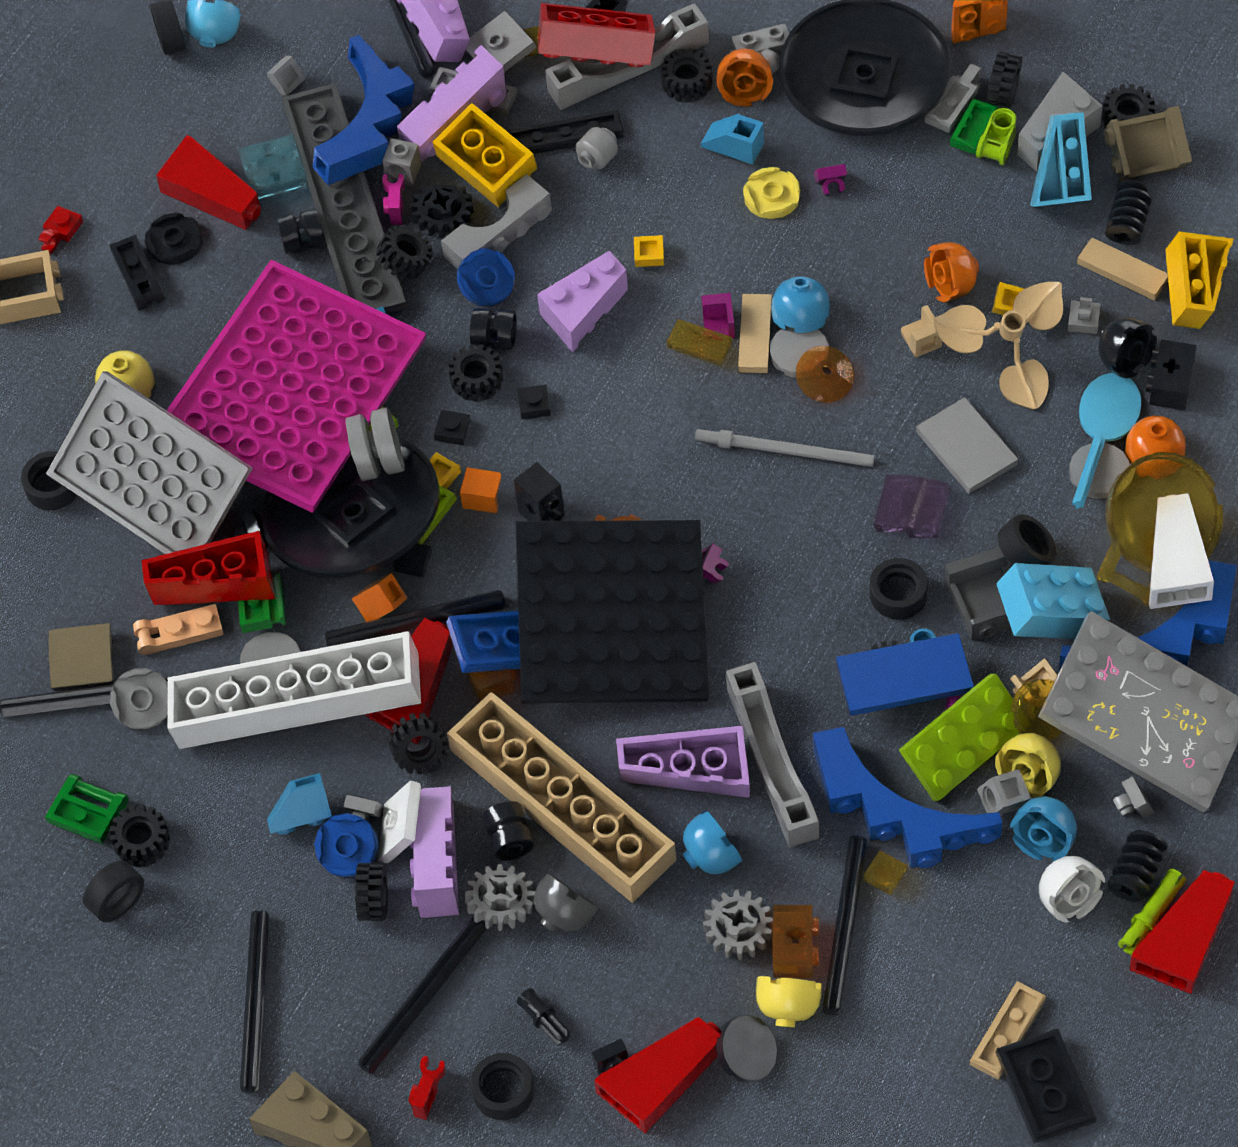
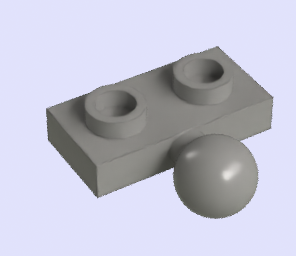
M784 23L731 37L734 50L745 48L762 54L768 60L772 73L780 68L779 53L782 51L789 32Z

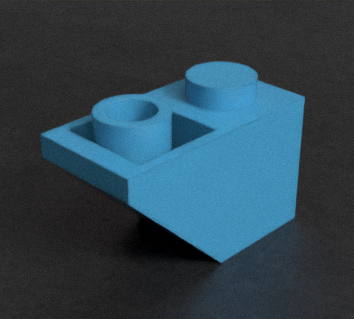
M740 114L718 120L711 124L701 142V147L753 165L764 145V122Z
M318 773L289 781L267 818L270 834L276 832L279 835L293 832L297 826L308 824V826L320 825L326 821V818L332 817L321 774Z

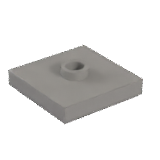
M504 11L470 37L465 52L474 59L477 56L474 51L482 45L503 65L505 72L537 48V46L508 13Z

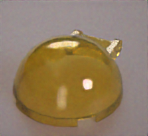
M1157 452L1135 460L1116 477L1109 490L1105 505V522L1111 544L1097 575L1099 581L1103 583L1109 581L1143 599V604L1149 606L1151 581L1147 588L1115 571L1120 556H1122L1136 568L1148 573L1152 572L1157 501L1159 497H1166L1171 494H1189L1207 558L1213 553L1223 529V504L1218 505L1212 488L1216 484L1200 465L1190 458L1177 453Z

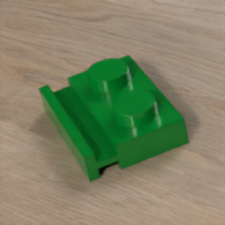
M277 573L276 577L272 578L275 599L238 601L240 627L243 634L273 628V624L276 623L286 625L283 580L280 573Z

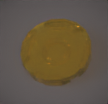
M1045 678L1030 680L1024 683L1015 693L1011 712H1014L1015 720H1013V723L1020 734L1035 733L1050 741L1062 733L1061 730L1038 717L1055 681Z

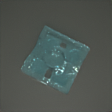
M293 134L238 148L248 185L257 192L259 199L308 186Z

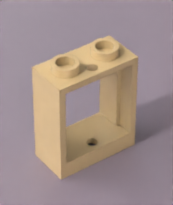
M49 250L0 259V281L45 272L47 292L0 300V324L61 313L59 301L64 300L61 283H56V278L61 277L58 261H52Z

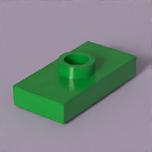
M972 99L950 139V146L976 155L980 137L984 133L992 113L999 109V107Z

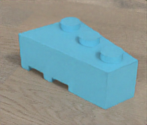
M1074 112L1050 115L1030 206L1037 207L1092 200L1084 113Z

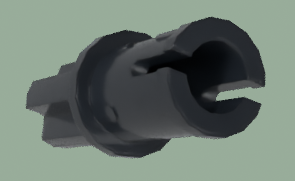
M532 988L522 992L521 996L525 1000L518 997L517 1004L533 1019V1025L541 1028L555 1044L562 1045L564 1042H567L570 1038V1030L555 1015V1009L552 1006H547Z

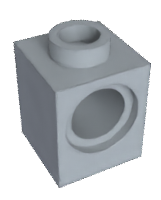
M391 138L383 158L384 173L388 175L389 182L396 183L399 179L398 175L403 174L405 185H414L421 167L419 145L417 143Z
M1019 769L994 776L977 789L986 813L999 812L1002 815L1012 812L1031 799Z

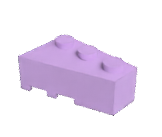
M608 251L537 294L540 315L572 352L578 348V343L587 332L589 334L595 328V323L603 314H607L628 290L626 269Z

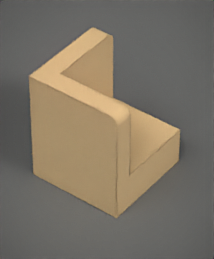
M928 305L921 307V320L901 328V334L915 358L942 347V340L934 327L935 317Z

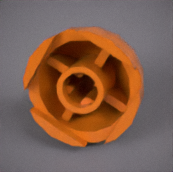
M742 48L732 51L722 59L718 66L716 82L725 101L735 106L748 107L752 106L751 102H756L760 99L763 101L767 98L772 90L773 74L768 60L762 54L752 49Z
M954 242L934 244L928 248L927 251L931 252L930 257L924 259V272L928 287L931 289L935 286L941 295L935 298L941 302H948L967 295L973 289L979 271L978 261L973 257L972 253L965 246Z
M1152 415L1139 420L1132 426L1126 438L1125 455L1129 460L1130 466L1136 472L1143 475L1146 472L1154 474L1153 477H1163L1175 472L1183 463L1186 453V439L1182 429L1172 419Z

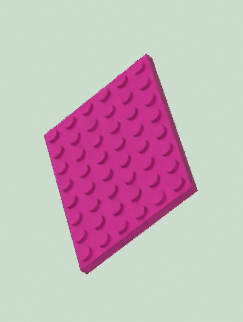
M270 260L167 411L253 467L246 481L313 513L351 455L346 418L362 414L367 419L369 426L371 425L370 416L372 411L382 408L425 342L426 333L276 261Z

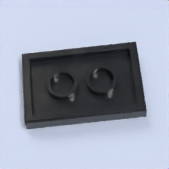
M1058 1028L996 1049V1056L1033 1144L1096 1122V1115Z

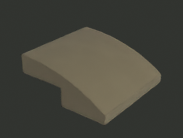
M110 623L49 630L51 689L114 683L113 644Z

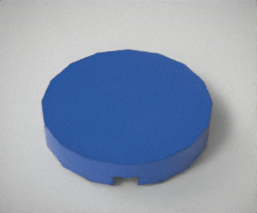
M481 248L469 253L461 261L457 270V283L461 293L469 302L478 306L491 307L503 302L513 290L515 272L511 262L503 253L489 250L488 248Z
M348 813L334 815L328 819L318 830L314 843L316 857L320 864L331 874L346 878L357 875L358 863H373L376 860L379 849L378 836L371 823L361 816Z

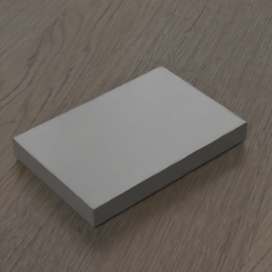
M965 397L916 426V433L968 494L1018 465V458Z

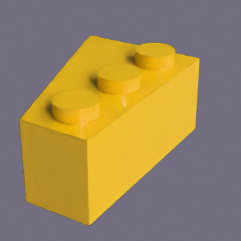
M1179 231L1165 249L1173 326L1201 329L1213 314L1222 284L1223 271L1228 262L1227 256L1234 238Z

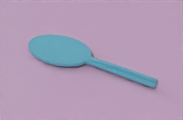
M1114 373L1101 375L1087 386L1081 397L1079 405L1080 423L1084 431L1093 438L1072 501V505H1075L1076 509L1084 507L1105 442L1116 441L1127 435L1139 418L1141 395L1137 385L1130 378L1125 379Z

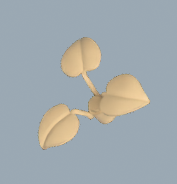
M1044 282L1024 289L1016 296L1013 310L1007 311L1003 315L1001 323L995 322L994 326L988 330H984L986 327L984 314L978 308L970 305L954 307L944 314L935 317L934 327L940 339L948 347L960 353L967 354L980 350L983 344V336H988L999 330L1002 338L1013 341L1016 366H1009L1003 370L999 379L1000 390L1003 396L1010 402L1032 410L1038 409L1043 404L1048 392V374L1044 366L1037 360L1030 359L1021 364L1020 337L1028 322L1033 329L1039 331L1052 329L1060 322L1063 315L1061 282Z

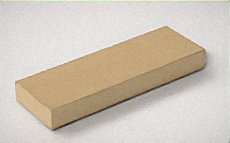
M1094 238L1090 239L1077 258V264L1154 301L1168 282V273Z
M742 294L738 373H768L772 294Z
M1017 981L970 1059V1065L999 1080L1003 1070L996 1056V1049L1023 1040L1045 1003L1046 996Z

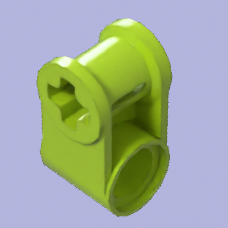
M1000 108L992 113L987 127L978 142L976 158L986 157L999 161L1000 165H1005L1016 136V115L1012 110Z

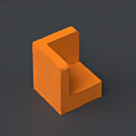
M467 467L460 489L462 508L497 513L499 508L497 494L502 479L501 473Z
M390 573L366 586L351 599L365 621L368 622L390 613L408 598L393 574Z

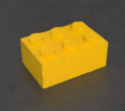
M473 103L432 142L437 157L497 207L506 200L505 190L526 174L530 176L537 169L534 154Z

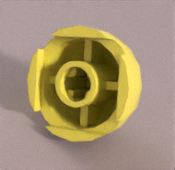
M119 350L110 353L101 361L96 369L95 384L101 373L108 371L150 399L152 395L151 390L155 386V378L149 363L141 355L129 350Z
M1024 733L1011 738L1004 744L996 755L995 767L998 775L1019 769L1030 797L1036 798L1043 796L1057 781L1061 771V758L1052 742L1045 737L1035 733Z
M767 976L757 977L756 1002L760 1011L765 1016L776 1019L775 1026L795 1028L796 1021L809 1019L819 1007L822 983L782 977L776 980H771V977Z

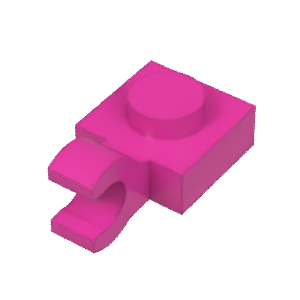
M384 174L382 177L383 188L388 193V197H383L384 214H389L391 225H403L402 192L405 188L403 174L398 175L399 179L396 183H390L387 174Z

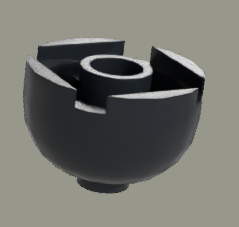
M1133 317L1119 318L1109 324L1101 332L1098 345L1099 357L1105 367L1112 373L1125 379L1136 376L1138 373L1133 372V370L1141 363L1146 367L1152 358L1153 350L1156 348L1157 336L1152 334V330H1155L1154 327Z

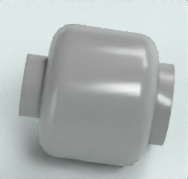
M591 128L576 144L579 162L586 168L603 169L618 153L617 138L614 133L607 128Z

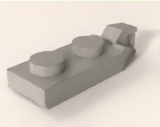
M970 64L962 76L958 74L956 76L953 75L948 81L939 102L925 115V123L950 133L968 108L971 100L978 93L981 68Z

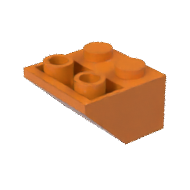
M955 0L952 8L951 40L953 44L1006 30L1008 0Z

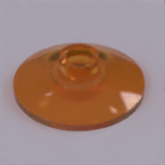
M816 346L807 350L800 357L795 370L796 381L802 392L817 402L831 403L842 399L848 394L854 382V369L851 361L843 352L830 346ZM822 368H830L832 374H825Z

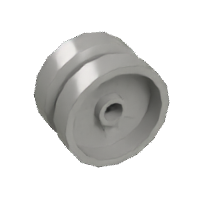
M388 407L372 411L370 416L372 431L367 419L362 414L346 418L349 448L362 481L379 477L380 466L378 458H380L382 467L387 474L390 475L404 471L401 446Z

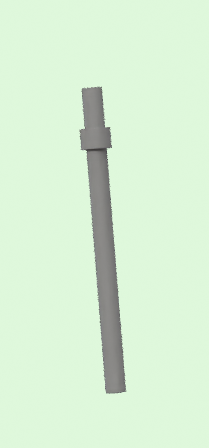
M697 429L695 434V441L718 444V447L727 449L734 446L873 467L875 455L735 435L733 431L722 429L720 432Z

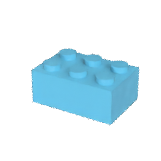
M1014 563L996 583L1014 636L1075 639L1086 615L1090 611L1108 621L1110 620L1093 570L1090 567Z

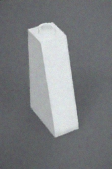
M1171 494L1166 497H1159L1157 501L1149 596L1150 609L1212 600L1214 579L1189 494Z

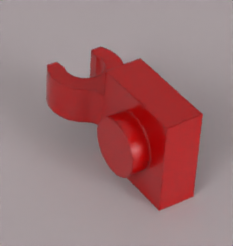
M57 205L43 224L44 231L38 238L40 242L44 243L41 250H49V253L52 254L61 239L69 242L83 223L82 215Z
M424 1056L420 1061L422 1077L418 1085H413L408 1100L414 1117L424 1120L428 1118L438 1092V1083L446 1072L444 1061H440L436 1070H428L427 1068L430 1063L428 1056Z

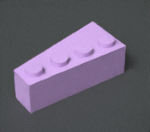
M397 0L398 3H403L408 12L406 16L410 23H414L419 29L418 35L434 62H461L470 38L458 0Z
M482 45L474 51L477 56L468 65L462 62L455 69L457 74L448 84L442 82L435 89L429 103L423 100L397 126L399 140L419 145L421 162L428 157L436 155L432 142L471 103L485 113L492 106H499L505 99L506 87L503 65Z
M743 726L616 739L620 782L750 798Z
M451 786L423 788L420 791L415 841L410 844V849H413L414 858L410 859L411 878H414V887L411 888L412 907H418L421 918L459 915L454 800Z

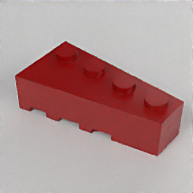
M260 531L141 560L144 584L154 605L275 599L269 553Z

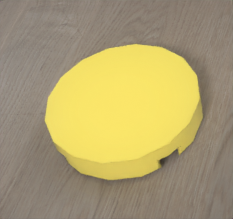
M768 167L762 168L750 175L746 185H744L743 196L745 205L752 213L761 218L776 219L782 218L794 211L799 204L801 190L799 181L791 172L787 171L786 173L780 171V168Z

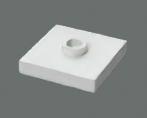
M410 780L384 804L377 861L388 864L415 841L421 791L420 783Z

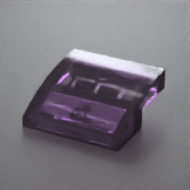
M887 475L873 526L877 532H906L909 538H938L951 488L950 485L923 477Z

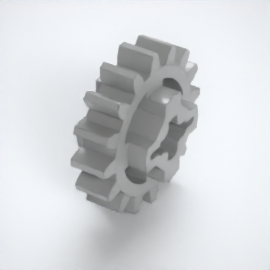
M498 864L496 871H492L489 866H486L484 875L475 872L474 881H468L467 891L465 892L468 914H474V921L476 923L485 920V928L487 929L492 924H497L499 931H502L503 924H508L514 929L516 920L522 923L526 922V913L532 914L535 894L533 882L525 881L526 873L514 874V866H511L508 871H504L502 864ZM480 893L483 894V901H482V902H481L480 899H479ZM518 893H519L520 896H521L520 902L517 901V894H518Z
M737 889L734 890L733 897L729 898L723 892L721 902L714 899L711 901L712 910H705L704 912L707 921L703 922V931L707 932V943L714 942V952L717 953L724 949L725 958L729 959L732 953H737L738 960H742L743 953L748 952L751 957H754L756 947L761 950L766 948L764 939H772L771 928H774L773 918L769 917L771 916L770 907H762V897L752 900L751 891H748L742 897ZM753 912L757 918L752 917L750 913ZM717 927L726 934V938L719 933Z

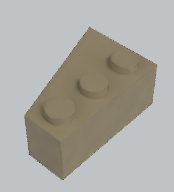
M295 1071L249 1118L254 1134L273 1138L289 1147L372 1146L366 1128Z

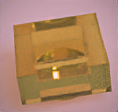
M880 850L864 873L863 881L892 895L907 872L908 865Z

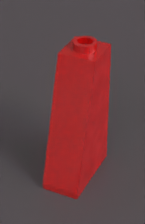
M189 135L185 136L156 174L161 193L244 230H247L250 224L255 222L260 216L261 206L257 192Z
M424 618L411 635L419 653L421 703L365 714L367 718L393 731L392 727L395 723L401 726L399 719L402 717L406 721L410 720L409 714L415 713L416 718H419L420 713H425L428 719L453 648L448 627L439 621L432 622ZM422 736L413 738L411 742L418 744Z
M1203 870L1133 951L1129 970L1191 994L1232 897L1235 881L1230 880L1222 873H1211Z
M700 1017L695 1018L600 1074L594 1080L596 1094L646 1134L718 1057L716 1043L717 1038L721 1035V1029L713 1022L709 1021L706 1023Z

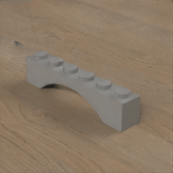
M691 4L671 13L655 28L651 65L636 68L623 62L609 65L595 59H588L583 62L568 59L545 70L547 90L560 110L565 109L662 65L666 56L671 58L670 53L673 51L678 55L679 49H684V53H688L689 48L696 50L709 44L708 21L696 4Z
M756 662L727 670L726 685L728 694L739 722L743 726L744 735L788 847L791 848L819 839L817 815L784 746L767 690Z

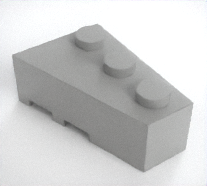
M1062 72L1019 133L1017 155L1038 172L1050 115L1083 112L1087 137L1100 127L1102 105L1067 74Z

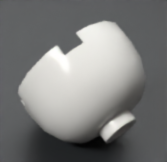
M1064 856L1051 863L1042 874L1039 883L1040 899L1046 909L1057 920L1066 923L1069 922L1066 918H1071L1076 915L1077 919L1083 918L1094 909L1101 899L1103 891L1099 888L1101 880L1105 883V877L1094 864L1078 856Z

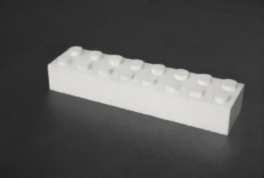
M409 631L168 677V730L178 748L183 749L420 704L419 653Z

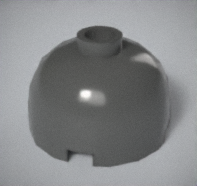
M546 873L544 878L541 879L535 890L533 901L535 910L543 917L539 923L553 933H556L558 929L566 932H577L586 927L599 910L591 901L549 873Z

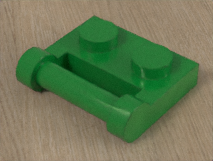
M72 773L66 779L48 810L45 819L47 823L103 844L110 832V826L114 825L112 822L114 817L118 818L119 812L123 809L125 810L129 796L121 792L115 794L82 781V777ZM78 792L109 804V806L105 809L73 795Z

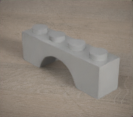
M526 174L505 190L508 210L498 222L486 227H471L462 224L441 240L444 258L458 269L461 261L475 250L488 248L489 250L502 253L511 242L518 237L524 236L530 227L538 221L544 220L552 211L550 193Z

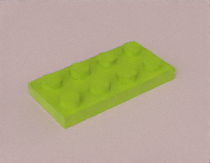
M989 674L901 747L899 752L932 800L939 801L998 752L1007 741L1023 731L1030 723L997 674Z

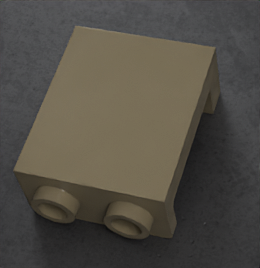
M1179 106L1167 108L1165 112L1128 120H1111L1107 125V129L1104 130L1106 144L1112 147L1114 156L1111 157V167L1113 173L1118 174L1119 181L1186 168L1192 162Z

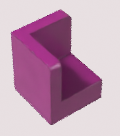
M731 293L702 295L705 339L712 341L735 338Z

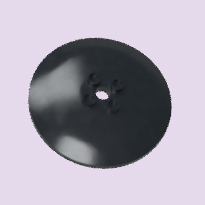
M840 0L811 12L792 29L785 40L780 55V79L791 104L813 123L825 129L847 135H881L900 130L917 122L935 107L948 84L950 58L947 45L939 30L918 11L891 0ZM862 71L871 73L869 77H860L858 74Z
M399 438L404 471L389 475L384 471L380 458H378L380 466L379 477L362 481L352 455H350L313 513L267 492L262 507L261 519L263 532L269 547L290 568L307 575L324 578H343L361 575L395 561L409 551L423 537L437 512L440 489L436 472L430 460L419 448ZM352 511L360 512L356 516H348Z

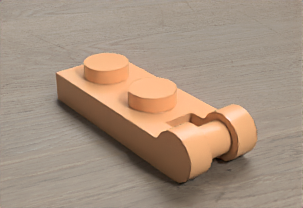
M216 604L150 621L142 619L133 624L134 634L139 637L137 642L138 651L142 655H149L224 635ZM160 633V637L151 638V635Z

